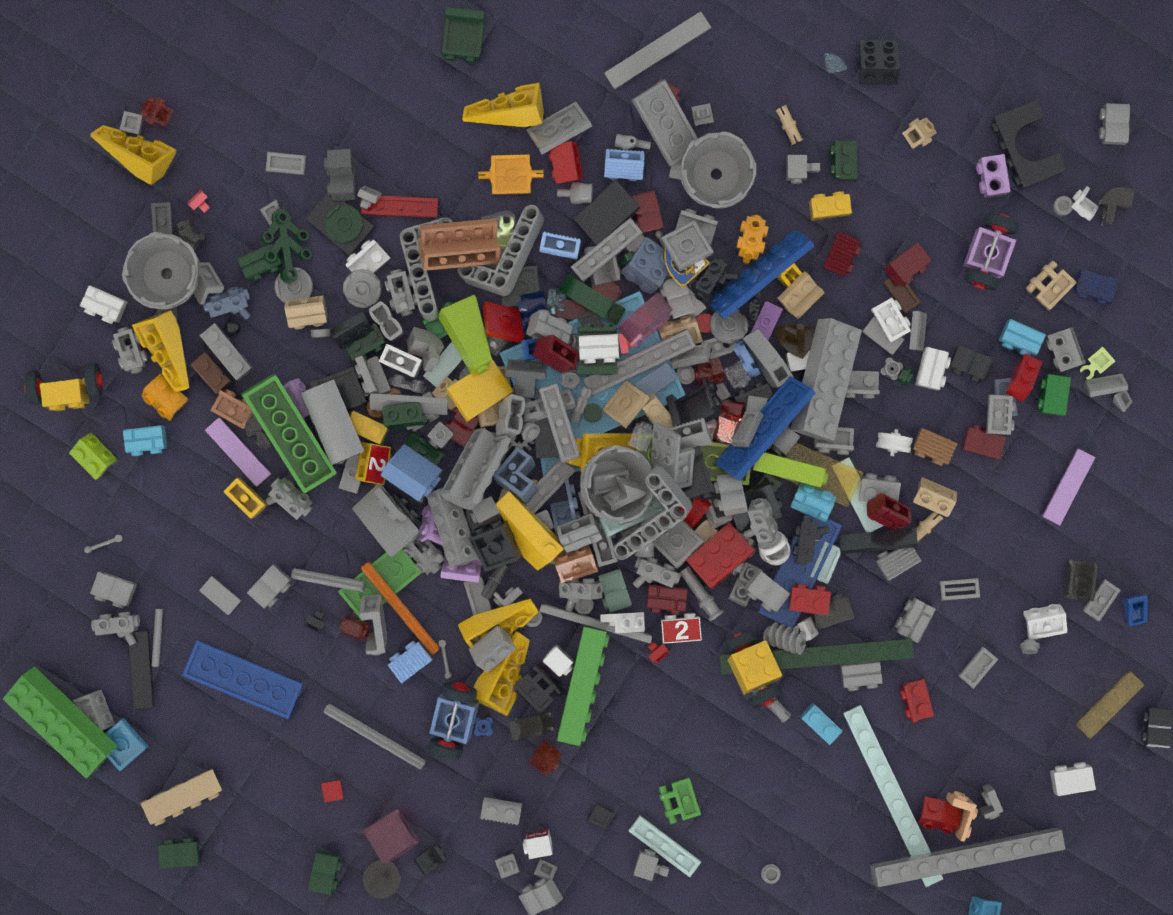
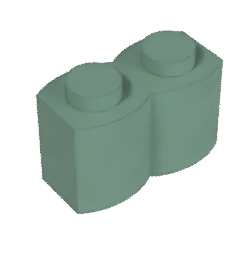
M621 569L598 576L599 580L596 582L602 583L605 598L602 601L605 610L609 609L611 613L632 606Z

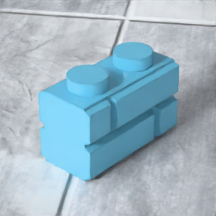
M1009 319L998 341L1002 342L1004 348L1020 350L1019 354L1022 356L1025 353L1030 356H1036L1046 334Z
M165 426L123 430L125 452L131 453V456L143 455V451L158 454L162 453V449H167Z
M801 482L790 507L826 523L837 497L833 496L829 491H821L813 485Z
M813 702L800 715L801 719L829 745L842 733V730Z

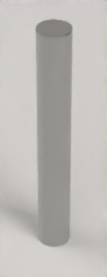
M155 609L151 664L153 667H159L163 609Z

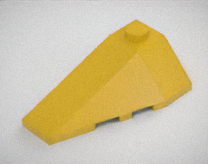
M540 83L519 86L515 88V92L505 95L503 92L498 94L499 97L491 101L484 99L465 106L462 119L464 122L517 127L542 124L544 110Z
M105 125L91 133V137L134 176L150 185L164 176L176 154V149L161 141L154 140L153 143L144 140L143 136L137 135V137L126 135L124 131Z
M169 310L133 324L132 327L143 348L147 347L153 355L151 359L154 363H159L163 376L173 390L178 392L188 389L189 382L180 329L172 311Z
M510 490L496 503L504 521L507 520L515 536L514 540L523 557L537 571L550 563L564 549L559 537Z
M528 599L473 615L458 624L464 640L471 648L497 625L512 637L513 632L518 627H524L539 611L532 600Z
M515 632L511 637L516 649L488 673L483 671L474 685V688L477 690L475 700L505 716H508L516 700L517 692H515L513 685L521 678L519 672L521 664L525 663L530 642L529 639L519 632Z

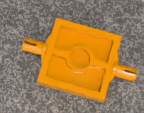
M530 155L491 156L490 171H478V175H485L478 176V179H490L493 195L531 194L532 178H544V171L532 170Z

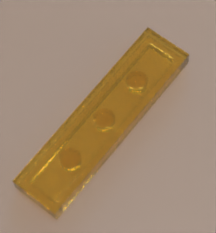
M1129 671L1076 726L1091 739L1144 684Z

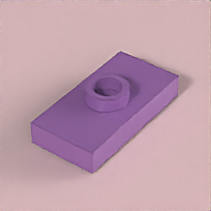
M765 301L751 332L758 328L766 339L769 340L783 309Z

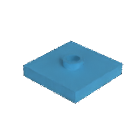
M124 718L105 733L118 745L108 759L119 771L149 747Z

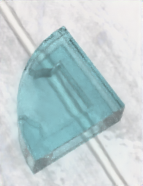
M831 53L824 54L827 74L847 70L845 62L839 56Z

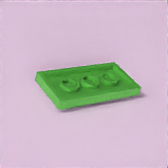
M403 548L393 558L386 552L371 564L395 594L421 574L413 560L405 555ZM361 572L354 578L355 580L365 582L363 592L344 588L338 591L360 619L362 596L381 594L364 572ZM382 595V602L384 604L387 600Z

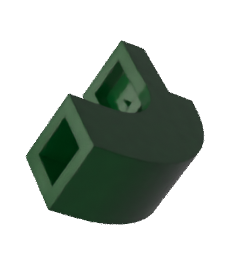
M569 274L559 288L560 292L614 325L618 324L626 310Z

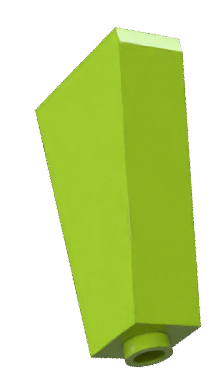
M472 295L441 309L438 316L471 375L486 372L492 361L475 295Z
M768 452L763 453L753 468L756 471L817 487L826 484L829 474L825 472L826 468Z

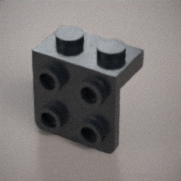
M861 40L859 43L861 61L859 84H897L900 72L898 42L896 40Z

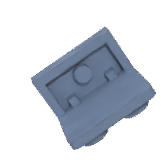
M644 238L631 261L623 266L620 273L627 280L638 285L642 291L652 294L661 286L668 274L664 258L665 249L651 239Z
M565 479L568 500L550 504L556 535H558L557 526L580 518L579 511L575 512V510H578L576 497L572 498V496L576 495L574 485L569 484V479Z

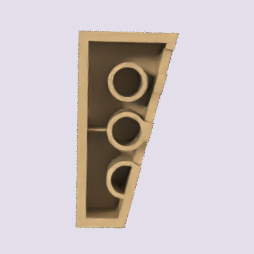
M210 769L187 780L185 783L182 782L175 785L168 791L160 792L151 797V799H145L140 803L150 825L154 823L157 826L166 821L165 818L170 815L174 818L184 813L183 809L189 806L193 809L201 805V800L208 798L212 800L220 796L218 792L222 791L213 769Z

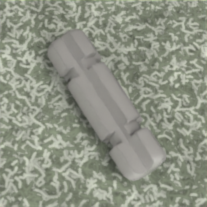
M588 387L582 388L581 396L578 397L575 403L576 408H573L574 412L569 417L571 422L580 423L581 414H584L589 402L588 398H591L593 393L592 389Z

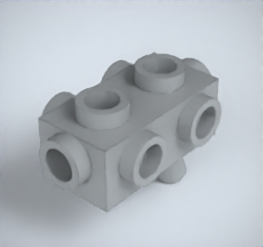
M401 269L391 271V275L387 276L388 281H385L387 293L391 292L392 299L389 300L392 311L396 310V313L401 314L402 317L413 314L412 310H416L415 305L418 304L415 293L412 294L410 287L413 285L410 275H407L406 271L402 272ZM398 281L403 282V286L401 288H398L396 286V283Z
M129 327L118 329V333L113 334L114 340H112L115 351L119 352L120 358H118L121 369H124L126 372L131 371L132 374L143 371L142 367L146 366L145 362L148 361L145 350L141 351L140 342L134 329H129ZM128 338L131 339L130 345H126L125 343L126 339Z
M284 477L282 480L277 478L272 483L271 487L273 489L268 494L270 497L266 498L268 505L277 502L296 520L301 515L305 517L313 509L310 507L313 502L310 501L309 496L301 493L295 487L294 482Z
M758 498L752 500L747 511L751 521V528L744 532V536L750 538L756 535L758 543L773 542L776 539L775 533L778 531V526L772 517V508L767 499Z
M418 533L404 547L403 551L408 558H413L417 562L416 567L421 573L425 572L428 575L432 572L435 574L442 568L440 564L445 560L443 554L438 548L433 546L431 540L419 541L420 533Z
M638 557L634 567L637 568L636 573L640 576L632 584L638 589L645 581L652 583L654 580L672 588L674 583L678 584L681 573H678L675 570L676 567L665 563L661 565L657 563L658 560L653 557Z
M579 578L562 584L559 582L560 597L568 599L565 607L566 611L572 612L575 603H580L581 599L592 600L602 598V583L594 582V579L587 578L579 581Z
M130 612L118 613L119 617H111V614L99 615L100 619L91 621L92 630L95 631V635L117 633L118 637L125 636L129 646L137 643L131 632L138 630V626H140L139 615H130Z

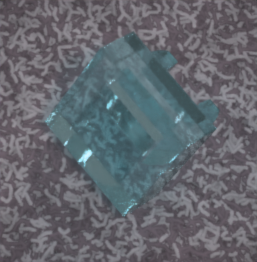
M549 289L547 311L555 314L556 308L558 310H565V305L558 302L566 300V295H557V289Z

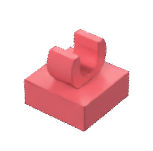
M202 190L187 202L193 210L199 207L204 213L210 208L204 201L207 195Z
M626 333L618 334L621 355L629 354L628 347L637 346L636 338L627 339Z

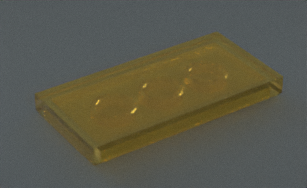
M796 442L786 457L826 468L825 472L829 473L826 484H822L821 487L815 486V488L831 492L833 496L837 497L835 502L848 507L864 472ZM783 478V479H785V480H787V481H790V482H792V483H794V484H796V485H800V483H801V482H798V481H794V480H790V479Z

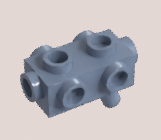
M232 287L227 292L221 294L212 293L203 304L205 312H209L211 318L229 312L232 314L239 312L245 320L251 316L245 309V307H248L247 300H250L247 288Z

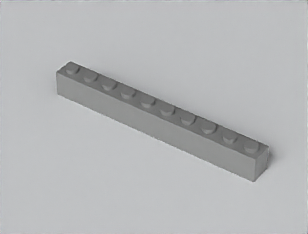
M1050 828L871 864L870 869L873 884L877 887L1065 850L1062 830Z

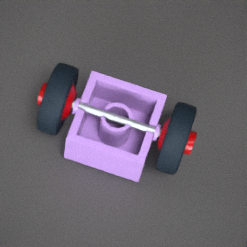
M987 213L984 224L995 231L993 232L981 227L976 229L963 266L974 270H967L964 280L980 290H996L999 284L997 278L1004 276L1016 243L1015 239L1004 236L1002 233L1016 234L1019 223L1004 214Z

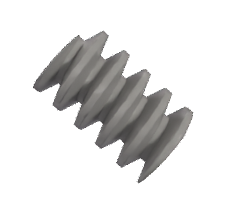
M774 622L772 626L766 628L763 641L766 640L768 645L770 644L773 647L777 646L779 649L801 655L806 646V632L801 631L799 634V629L795 628L793 630L790 626L786 628L785 625L781 624L779 626V623Z

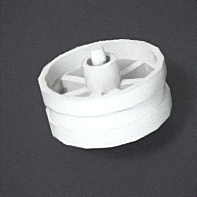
M897 429L894 430V433L891 432V434L878 433L876 447L887 449L888 452H891L890 456H894V453L898 451L910 453L913 438L900 436L901 434L898 433Z

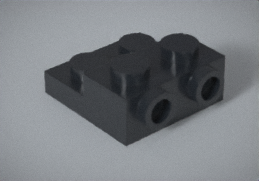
M500 519L495 520L487 528L484 525L479 526L473 530L474 533L469 537L485 572L515 562L521 558L513 542L515 536L507 520L503 522Z

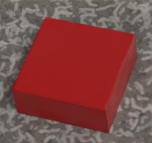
M341 779L321 783L324 802L344 799Z

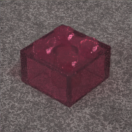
M657 293L633 312L617 329L632 346L638 341L642 343L670 319L668 315L673 309Z
M400 810L392 811L363 830L383 864H389L420 843Z

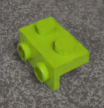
M92 433L81 438L69 452L95 480L99 479L107 468L117 461L112 452Z

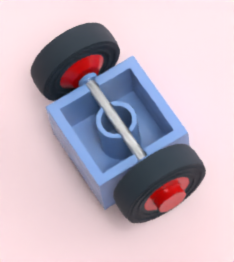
M449 681L444 683L442 693L437 700L429 733L440 736L432 738L429 742L428 750L433 755L445 759L461 758L463 745L459 742L467 744L470 740L480 703L475 701L477 690L474 687L462 682Z

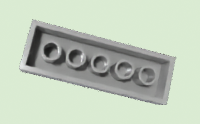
M832 318L818 319L802 381L803 384L815 391V395L793 419L790 430L820 441L835 440L862 330Z

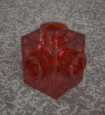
M148 97L142 105L140 114L146 117L144 121L155 126L157 123L166 127L174 110L166 106L168 102L157 97L155 100Z
M719 357L709 359V362L696 364L694 376L696 382L700 381L701 386L704 385L702 378L705 376L710 381L713 380L716 385L724 383V370Z
M543 741L528 763L547 776L551 770L555 772L560 766L561 762H559L562 753Z

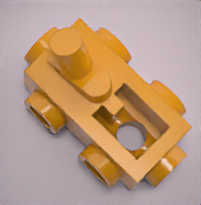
M759 215L747 216L746 221L742 220L740 232H743V236H739L736 248H740L738 256L743 257V263L749 264L751 259L757 260L759 253L763 254L765 242H762V238H766L769 226H765L766 220H763Z

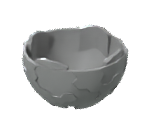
M728 132L708 133L693 140L688 145L680 165V178L687 194L697 203L712 208L731 207L743 200L754 184L756 176V163L751 151L741 138ZM719 170L722 174L721 178L718 180L713 179L711 171Z
M153 232L136 241L129 249L123 266L122 278L133 298L142 305L161 310L171 309L183 304L196 291L199 282V259L190 244L183 241L180 237L162 232ZM165 269L172 270V277L170 279L163 278L162 273Z
M621 445L610 446L600 450L587 462L581 473L580 491L584 503L591 512L601 519L614 522H630L641 517L653 500L654 495L645 482L647 475L652 470L650 463L640 452L622 447ZM626 468L629 470V480L637 482L645 490L646 495L612 512L604 503L602 497L608 493L597 495L591 493L592 474Z

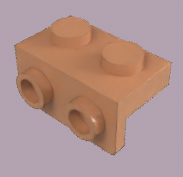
M228 389L225 392L219 390V396L210 411L245 429L253 416L244 398L242 401L235 398L236 394Z

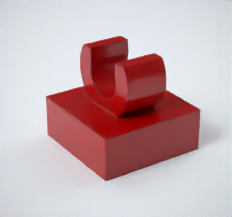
M652 641L648 645L649 649L653 652L648 657L655 664H658L670 653L664 644L658 647Z

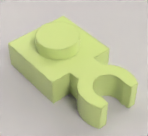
M501 216L499 224L502 229L497 228V241L500 249L505 250L514 231L512 229L514 219L510 217V222L505 224L503 216Z
M1102 347L1088 359L1091 364L1081 367L1080 372H1083L1085 369L1090 370V375L1086 378L1089 380L1094 376L1096 370L1101 374L1115 360Z

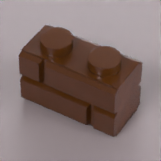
M204 352L191 366L209 387L218 394L219 390L224 391L233 381L217 362L213 361L214 359L209 353Z

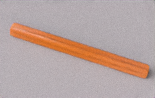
M370 562L365 563L361 570L430 654H435L439 650V646Z

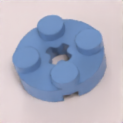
M742 340L733 349L743 362L741 364L746 373L751 378L761 374L760 369L751 353L747 351V346Z

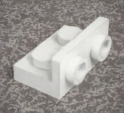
M368 240L361 246L362 250L358 254L353 253L346 260L348 262L346 267L351 272L364 269L375 273L391 258L375 240Z
M893 298L871 309L890 343L911 331L909 328L911 324L908 318L902 316L900 312L902 310L901 306Z
M1051 604L1047 607L1031 608L1030 610L1023 611L1029 639L1034 640L1067 633L1066 613L1060 604Z
M644 612L600 615L601 622H609V626H615V633L645 631Z

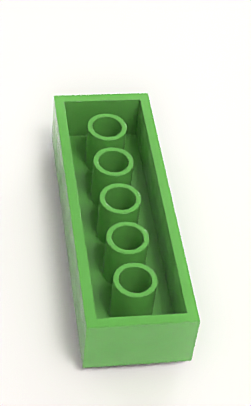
M275 374L270 375L241 393L304 494L337 474Z
M588 625L583 627L557 741L580 746L581 741L585 742L587 728L584 727L585 723L590 722L592 713L589 706L594 704L596 691L593 689L594 685L599 684L601 675L598 672V667L603 666L605 658L602 650L603 647L607 648L609 635L606 634L607 631Z
M35 666L23 674L3 698L12 709L86 779L118 747Z

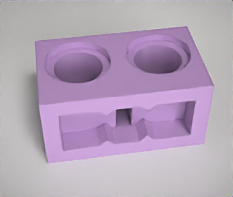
M1005 154L979 159L976 164L977 174L981 175L979 188L981 194H984V198L1010 193ZM988 162L994 164V172L987 169ZM991 181L998 184V190L994 191L990 188Z

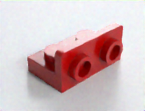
M922 678L901 684L902 689L899 691L902 701H906L907 708H904L907 719L916 723L918 720L933 717L934 714L925 679Z

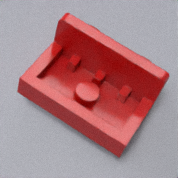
M796 583V587L791 586L789 610L828 615L831 592L826 590L827 587L815 586V589L807 588L806 584Z
M925 796L918 824L923 825L927 829L935 828L942 830V832L947 834L955 833L960 827L962 809L952 806L947 801Z

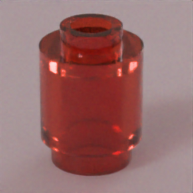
M345 617L340 625V631L344 635L358 641L366 639L370 633L368 623L354 617Z

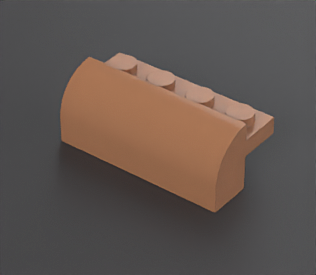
M496 218L420 225L418 250L424 271L499 263L500 245L497 241L498 222Z

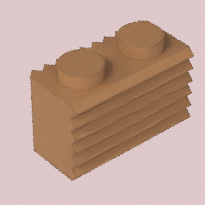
M920 428L911 450L915 451L914 455L923 459L927 456L932 458V463L942 466L943 464H949L958 443Z

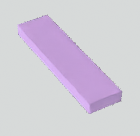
M220 417L205 430L256 487L271 475L270 471Z
M1076 449L1042 517L1057 525H1061L1095 459L1094 456Z

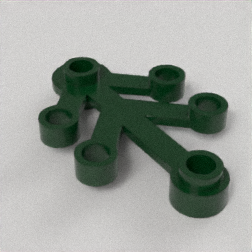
M277 209L272 214L271 226L266 232L261 234L260 239L262 243L269 244L273 241V234L278 229L279 238L270 250L264 253L263 258L267 263L275 261L277 258L276 254L282 248L285 269L281 271L280 278L284 283L290 284L297 279V271L292 265L290 248L299 255L302 261L310 259L312 253L309 249H303L288 236L287 229L296 236L299 242L306 241L309 238V234L306 230H300L290 222V215L286 210ZM300 233L304 235V239L300 237ZM265 235L269 236V241L265 239ZM268 254L272 255V259L268 258ZM289 271L292 273V276H293V277H290V276H289V274H288Z

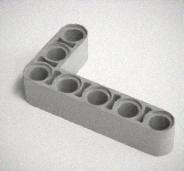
M529 205L524 208L496 270L480 265L458 267V274L465 283L501 296L509 295L512 292L544 223V216L537 206Z
M441 218L420 225L452 223L453 221L449 218ZM420 225L404 229L400 233V241L420 313L425 320L433 321L438 317L439 313L428 271H424L420 256L415 260L410 259L413 254L419 255L418 237H420ZM414 237L413 241L405 242L406 238ZM417 272H424L422 277H415V274ZM423 289L429 290L426 295H420L419 293ZM427 307H433L431 313L424 312Z
M654 467L647 475L645 482L664 508L619 539L613 547V554L617 559H627L678 524L690 512L692 508L691 501L663 467ZM653 476H657L660 481L656 480ZM666 491H669L672 496L668 495ZM663 516L668 517L670 521L665 520Z

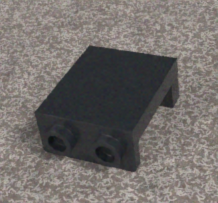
M354 366L320 380L309 382L311 388L334 380L347 410L368 403L367 398H369V394L365 393L360 382L363 379L362 375H358Z
M705 376L702 378L704 385L677 399L673 394L666 397L674 427L679 426V424L690 423V421L701 420V418L707 423L723 414L721 409L722 401L717 395L716 391H718V388L713 380L710 381Z
M700 447L694 448L692 486L681 488L692 504H694V500L701 498L704 501L712 498V494H715V489Z
M767 477L764 478L765 483L744 491L747 509H749L752 500L758 498L767 499L772 508V517L774 519L782 517L780 509H783L780 498H775L774 493H777L774 482L770 483ZM748 512L732 515L739 533L751 528Z

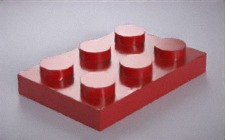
M729 522L688 557L686 561L712 590L755 553V550Z

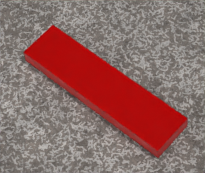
M381 196L379 201L371 203L368 209L361 207V215L438 218L439 199Z

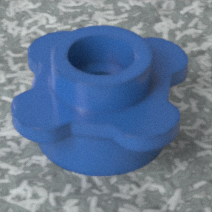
M477 717L474 723L476 725L474 734L476 736H491L493 734L491 729L492 718L481 719Z

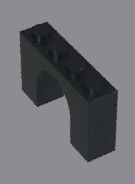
M1038 100L1024 104L991 119L992 123L990 126L992 132L998 136L999 149L1001 152L1004 151L1006 165L1008 169L1012 170L1014 175L1012 177L1013 182L1020 190L1066 171L1060 153L1040 161H1029L1021 157L1016 150L1015 137L1017 132L1021 128L1044 118Z

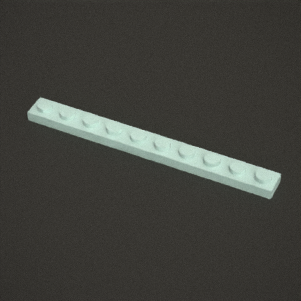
M861 705L843 712L910 855L916 856L931 853ZM936 875L921 879L924 885L928 887L942 880L943 877L942 875Z

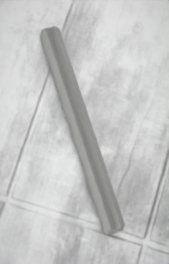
M328 704L325 707L324 713L416 768L422 769L426 763L425 759L335 706Z

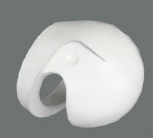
M777 531L775 533L776 539L773 542L758 543L761 558L771 565L785 563L791 553L787 538Z

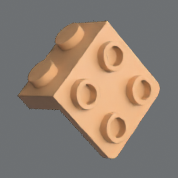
M954 791L953 794L948 792L946 800L952 806L962 809L960 827L955 832V836L964 842L971 834L972 828L970 824L972 819L975 820L977 816V805L969 797L965 796L964 793Z

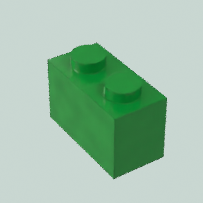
M1047 374L1044 375V378H1041L1040 389L1042 394L1037 401L1039 413L1066 416L1071 377Z

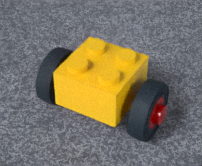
M97 363L85 365V378H82V380L74 379L43 383L40 373L33 370L25 374L24 390L31 405L42 404L43 407L49 408V411L66 410V406L79 409L85 408L84 404H90V398L102 396L104 379Z
M749 631L732 636V639L723 646L727 654H732L728 662L743 694L759 690L757 694L749 698V703L754 709L761 706H770L783 695L779 685L766 688V685L778 681L782 677V673L767 641L765 640L753 645L758 641V638L754 631Z

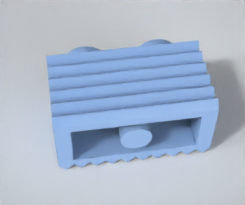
M606 149L604 177L612 180L619 178L630 181L643 180L644 151Z
M543 232L539 250L542 253L577 260L581 240Z
M412 641L404 647L407 651L401 655L398 652L389 659L391 663L388 666L401 684L433 660L420 641L417 643Z

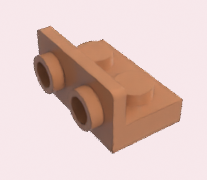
M590 545L568 553L561 551L553 559L561 584L598 572Z

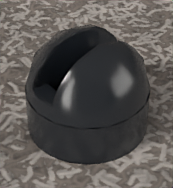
M234 320L226 321L228 336L237 335L240 332V324Z

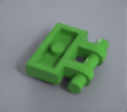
M689 777L672 782L673 790L669 792L666 785L658 787L660 791L659 798L660 801H663L664 813L668 817L670 824L677 822L675 815L680 813L683 820L701 815ZM676 797L678 807H672L670 798Z

